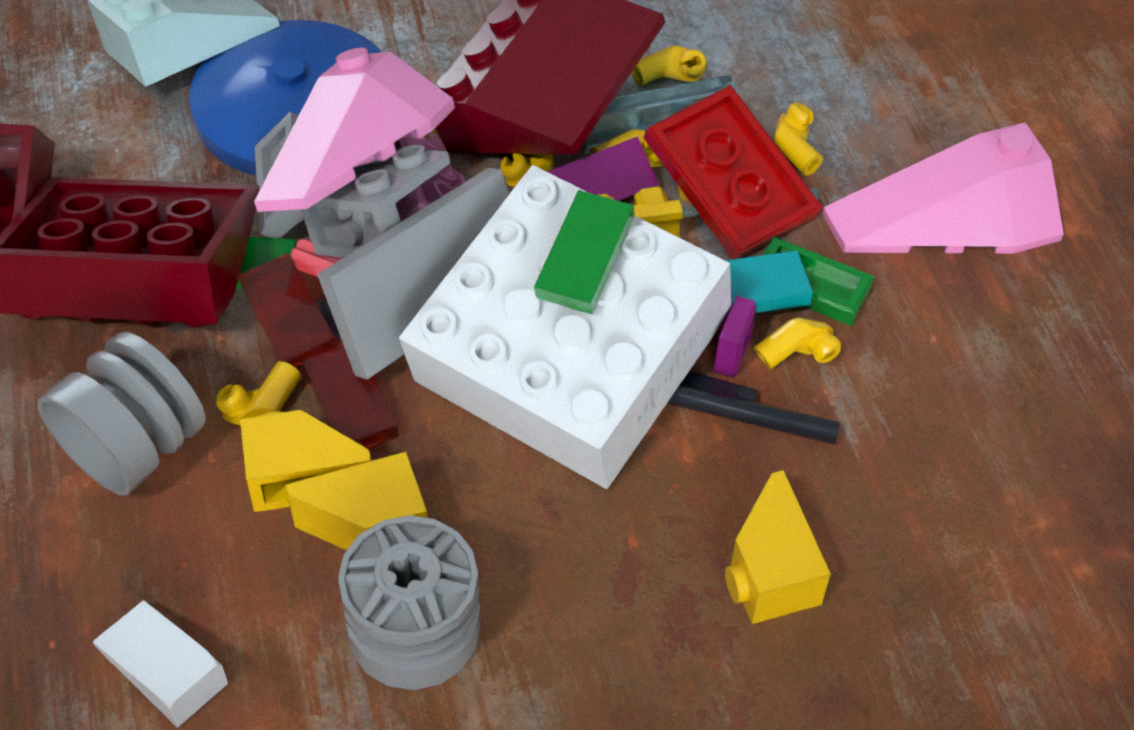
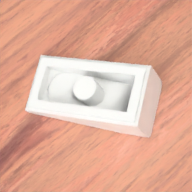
M144 600L93 641L94 646L177 728L228 684L222 664L205 648Z

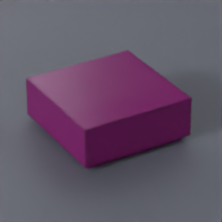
M736 295L719 336L714 373L730 378L737 375L752 337L757 309L754 300Z

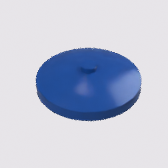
M313 20L279 21L280 26L273 30L253 37L204 60L193 77L189 95L193 123L201 142L223 163L239 171L256 176L254 146L289 112L297 115L300 114L318 78L337 62L336 57L339 54L355 48H367L369 54L380 53L381 51L376 45L364 36L339 25Z

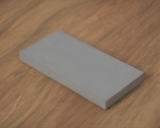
M494 168L485 169L317 274L355 376L369 379L404 355L399 336L509 196L502 170Z

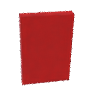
M732 85L713 93L646 129L643 136L644 140L731 259L745 258L768 245L773 237L780 238L817 217L823 209L822 205Z

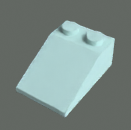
M87 0L105 51L145 87L280 26L278 18L254 0Z

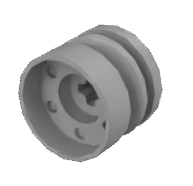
M125 331L117 333L108 340L104 351L94 352L87 358L86 369L89 376L79 372L69 373L38 399L37 406L44 424L66 454L88 476L104 488L118 495H129L158 468L160 460L157 450L165 454L177 452L182 447L184 438H192L203 428L206 422L204 409L199 398L177 367L147 341Z
M409 515L383 520L359 534L344 553L338 575L353 657L367 675L389 687L417 690L442 684L462 671L477 649L481 629L480 605L478 601L479 574L472 548L458 531L440 521Z

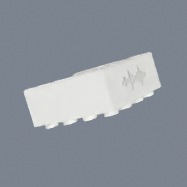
M532 165L399 336V341L415 382L601 487L608 489L729 314L731 309L730 263L635 216L593 314L538 299L535 296L534 285L577 191L584 190Z

